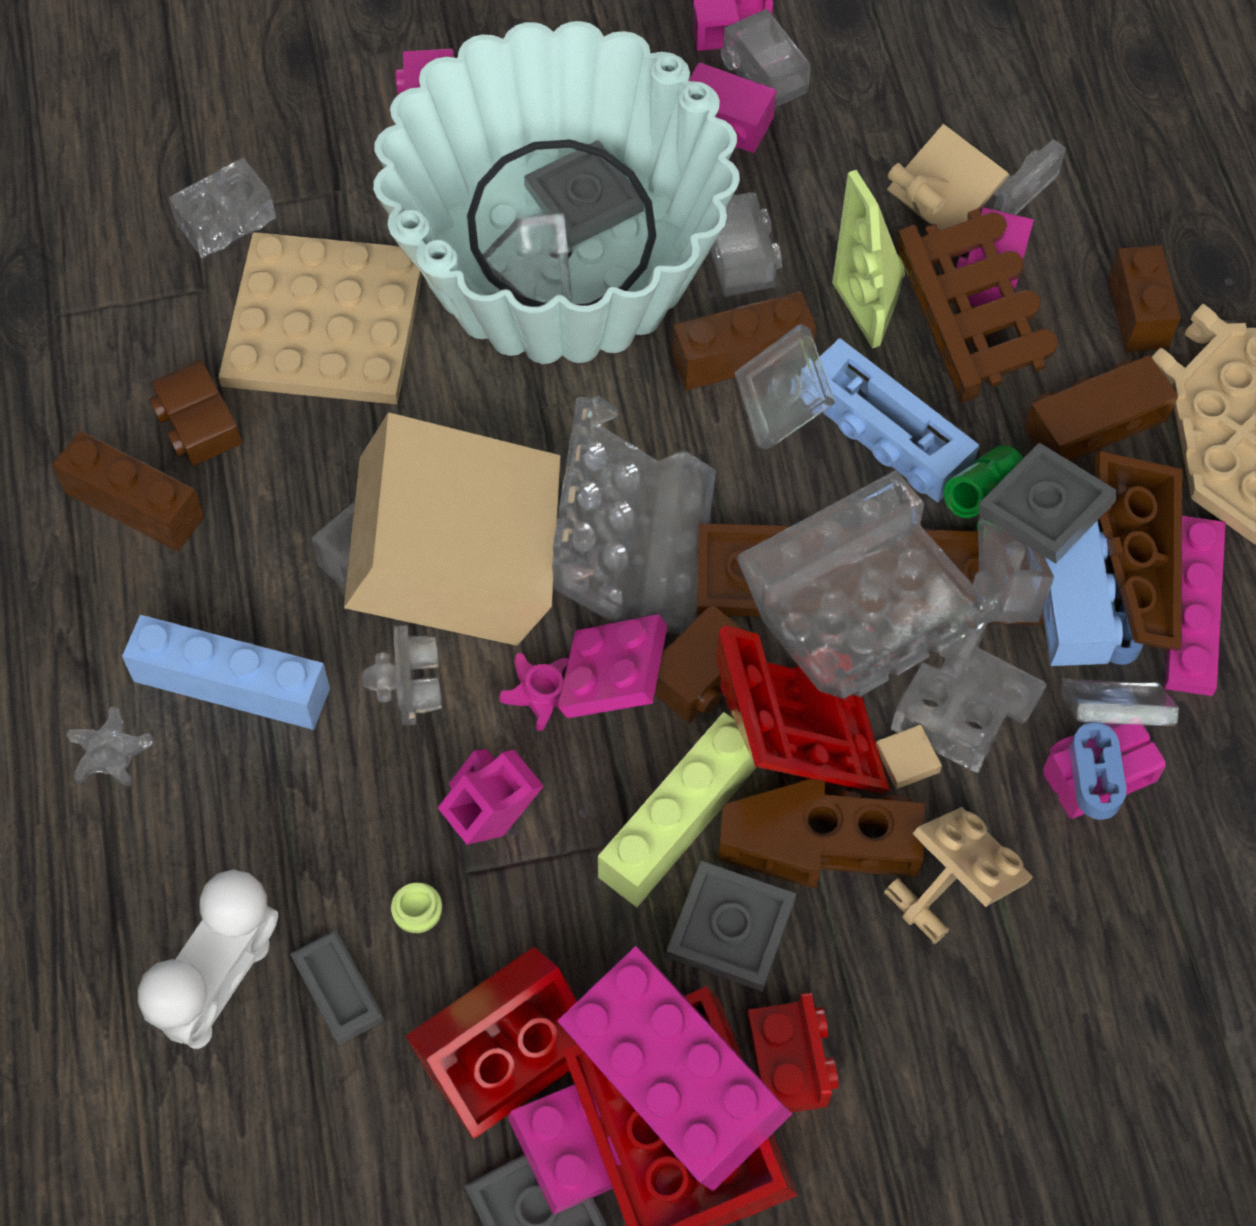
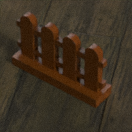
M979 208L968 212V221L940 231L936 224L926 227V236L920 237L916 225L898 230L896 250L903 262L904 269L961 404L978 398L981 384L984 381L988 380L992 388L1002 384L1001 375L1028 365L1032 366L1034 372L1045 369L1046 363L1044 360L1053 356L1058 344L1057 337L1052 331L1041 329L1032 332L1027 320L1034 318L1039 311L1041 304L1039 296L1031 290L1015 293L1010 281L1016 280L1022 273L1024 264L1022 257L1014 251L998 254L994 243L1000 241L1005 235L1007 227L1005 218L999 213L994 212L981 215ZM981 248L985 259L955 269L951 258ZM938 263L943 274L937 276L932 265ZM998 287L1002 298L975 308L971 307L967 297ZM955 302L959 311L958 314L953 315L949 303ZM1013 325L1015 326L1018 338L990 348L988 347L985 335ZM969 341L972 342L976 353L971 355L966 346V342Z

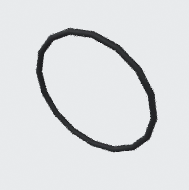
M571 139L532 142L502 156L477 183L467 213L470 250L487 280L500 291L504 289L510 290L515 299L522 305L540 307L547 303L519 295L493 274L478 248L475 215L484 188L507 163L535 150L572 148L602 157L629 178L645 206L648 238L639 266L619 289L628 291L647 269L657 236L652 201L635 172L605 149ZM603 296L590 303H582L576 305L589 306L597 303L599 300L603 298Z

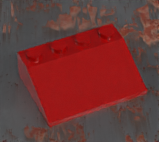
M706 986L684 996L742 1058L721 1003L714 993ZM578 1044L563 1049L626 1226H723L798 1196L773 1133L714 1191L704 1186L685 1167ZM609 1136L616 1150L621 1165H617L613 1151L608 1141Z

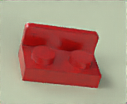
M812 993L800 994L799 1002L749 1009L747 1011V1020L758 1077L791 1113L828 1107L832 1095L831 1090L838 1089V1075L834 1058H825L821 1039L828 1038L827 1021L823 1007H814Z

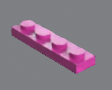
M1182 516L1181 649L1177 651L1167 649L1164 689L1213 696L1217 689L1226 522Z

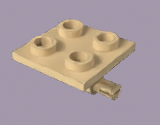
M943 124L905 168L900 163H897L890 170L888 179L893 182L887 188V191L930 225L936 224L940 231L968 221V212L978 208L980 210L1009 177V173Z
M960 807L919 826L913 833L946 867L926 892L918 899L901 879L897 878L888 886L884 894L904 912L902 918L909 925L915 923L930 938L932 943L936 944L945 936L949 928L929 910V907L956 879L986 907L1026 885L1033 876L1023 867L1022 860L1014 851L1007 847H1002L987 832V826L977 815Z

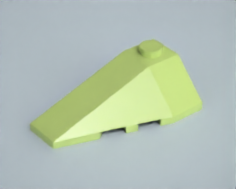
M854 170L849 172L847 177L832 283L873 349L881 345L899 298L905 269L900 256L896 253L877 201L858 171Z

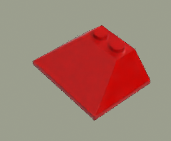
M728 625L719 629L716 662L721 677V689L755 767L881 794L890 790L852 660L821 652L792 669L766 662L759 634Z

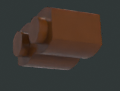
M201 360L151 382L156 396L149 398L150 404L160 423L170 422L173 429L166 433L178 457L186 454L192 466H195L243 444L237 425Z

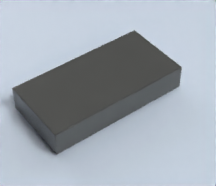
M337 930L290 954L338 1046L384 1021L380 1009Z

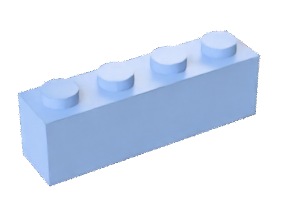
M1098 521L1056 564L1033 550L1051 666L1108 664L1116 646L1122 643V622L1119 616H1113L1111 604L1115 599V581L1112 574H1106L1104 563L1108 556L1107 539H1105L1104 532H1099Z
M144 615L139 616L122 655L133 682L312 730L315 729L330 690L325 667L321 662Z

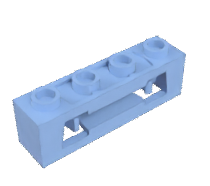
M841 338L804 370L801 396L812 410L828 416L838 424L839 429L844 435L850 439H857L872 451L875 458L881 464L893 467L907 478L908 483L913 489L921 494H927L937 503L944 497L945 484L975 461L979 448L978 443ZM848 363L868 377L869 381H865L848 367ZM928 424L950 442L946 443L927 428Z

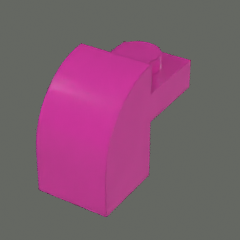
M694 0L692 29L696 51L737 47L739 21L772 18L773 0Z

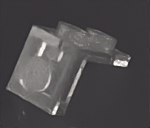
M968 617L959 633L954 630L950 631L940 649L939 656L945 658L939 681L1022 724L1026 723L1044 693L1046 683L980 649L979 646L986 626Z

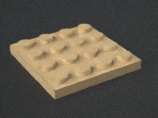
M253 232L218 376L221 387L398 405L423 274L400 246Z

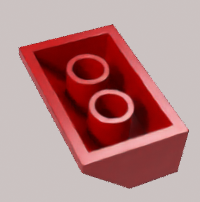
M533 947L405 1037L430 1079L470 1136L475 1139L510 1114L512 1110L520 1107L570 1071L563 1049L577 1043L558 1023V1020L577 1000L559 968Z

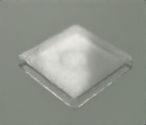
M801 324L734 372L757 446L766 450L772 448L835 403L811 330Z
M1062 679L1061 696L1079 722L1160 726L1177 725L1179 707L1159 683Z

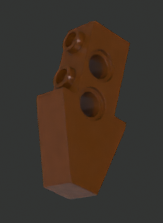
M808 779L724 804L721 818L718 861L817 888L821 869L918 877L924 857V845L913 833L919 826L925 824V803L912 802L910 798L899 795L887 796L883 799L863 798L859 793L851 791H841L834 795H825V781ZM814 821H824L831 825L833 831L827 834H820L813 831L809 824ZM864 825H873L882 831L883 836L869 838L859 828Z

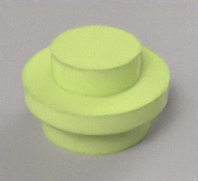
M411 883L403 886L394 895L391 912L395 923L401 929L410 933H422L433 928L439 921L442 914V902L438 892L430 885Z

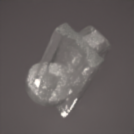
M408 625L393 627L395 665L390 664L389 654H376L375 665L366 668L362 672V684L365 688L377 691V700L379 702L391 701V690L397 688L398 708L401 710L402 726L417 724L416 713L442 709L439 677L414 680L413 674L415 669L439 667L436 636L410 637Z

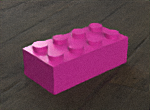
M636 946L558 1020V1023L701 1184L713 1191L792 1115L789 1109L695 1007Z

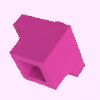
M487 749L475 750L448 785L451 791L438 806V809L466 845L504 836L544 786L515 750L502 752L496 759Z

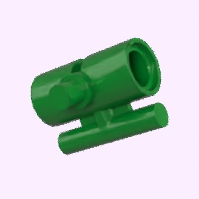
M999 445L992 448L945 484L943 493L947 507L955 515L962 518L977 516L979 514V503L1018 465L1023 456L1016 449L1007 445ZM982 518L977 524L978 532L984 537H989L1000 529L985 518Z

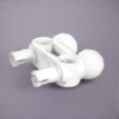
M233 869L218 873L205 884L200 897V915L203 920L177 958L154 964L142 976L138 988V1005L145 1021L161 1029L172 1041L187 1044L194 1049L204 1047L212 1037L211 1026L252 964L263 959L269 951V938L277 924L278 912L267 906V894L262 883L247 872Z

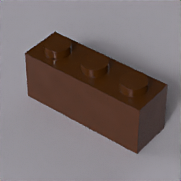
M797 292L673 324L672 356L685 390H690L811 358L816 325L802 292Z
M1150 355L1135 361L1128 359L1117 364L1111 371L1095 378L1094 376H1086L1078 380L1071 388L1059 393L1048 392L1041 395L1032 403L1024 428L1035 445L1041 443L1072 462L1168 421L1178 395Z
M81 430L78 431L52 464L66 494L177 552L180 551L204 519V514L194 488Z

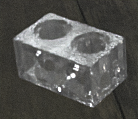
M244 157L168 197L177 226L202 258L226 248L231 242L253 230L263 228L268 222L276 218L270 190Z
M923 662L897 706L890 729L899 733L921 725L925 732L922 739L925 741L929 739L936 753L978 773L1004 726L1011 706L1002 702L994 693L987 690H978L958 680L948 670L934 668ZM922 700H932L939 706H929ZM966 722H976L979 725H981L983 729L973 728L969 726Z

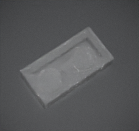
M1052 139L1040 151L1037 149L1033 150L1024 160L1021 169L1013 176L1009 174V177L994 193V196H996L994 210L1017 215L1059 176L1066 148Z

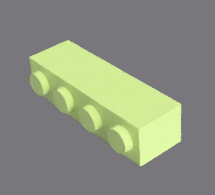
M725 712L720 715L598 855V878L634 906L638 907L723 808V805L729 801L757 768L732 717Z

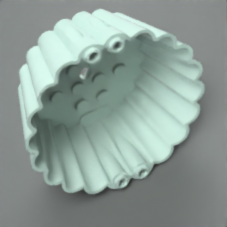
M582 21L568 22L559 26L554 32L545 25L525 22L511 28L503 39L495 35L484 34L468 39L460 47L458 58L442 57L427 63L420 72V87L403 91L393 100L390 112L395 125L382 131L375 141V153L384 169L374 179L373 190L389 215L388 228L390 234L408 258L421 271L429 288L443 307L456 317L468 335L477 339L488 338L494 349L504 355H518L525 351L528 358L540 364L555 362L562 355L569 361L585 363L595 358L599 350L607 353L624 351L630 346L635 335H645L655 331L667 311L679 302L724 228L727 220L726 206L740 181L738 169L734 163L729 161L737 144V134L729 123L716 118L720 104L717 93L704 83L689 81L690 71L687 63L681 57L667 52L650 53L647 42L635 33L626 31L613 32L604 37L600 29ZM571 139L584 144H591L599 140L610 154L635 172L652 201L657 236L647 269L628 291L619 289L640 264L648 238L645 206L643 212L571 248L567 246L525 188L524 176L576 150L572 148L535 150L507 163L485 186L475 215L478 248L493 274L519 295L547 303L540 307L522 305L515 299L510 290L504 289L500 291L487 280L470 250L467 213L477 183L502 156L532 142ZM552 249L554 251L572 252L571 257L564 261L553 260L549 257ZM603 296V298L595 304L589 306L576 305L582 303H590Z

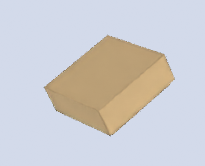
M921 725L876 742L881 761L895 789L938 774L941 771L942 765Z

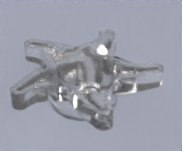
M115 706L108 710L109 718L98 731L90 729L69 730L66 734L69 741L79 743L86 751L74 773L75 781L78 784H83L88 776L101 772L109 774L126 787L130 786L132 779L127 774L126 767L130 763L132 756L137 755L153 744L151 735L145 733L137 737L125 734L120 712Z

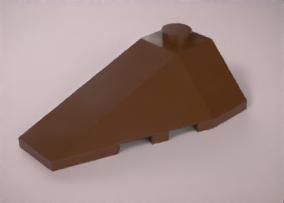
M1099 451L1095 454V477L1117 490L1116 502L1100 517L1105 539H1107V546L1134 643L1177 651L1181 649L1182 469Z

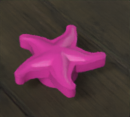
M518 653L514 664L521 683L513 690L501 691L499 701L504 704L529 706L537 718L535 728L538 731H543L549 721L553 707H558L564 683L562 673L567 669L569 659L565 657L549 665L538 664L534 666L527 662L524 654Z

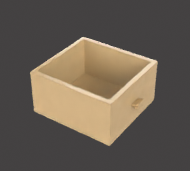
M388 412L359 460L344 608L517 646L552 607L560 455Z

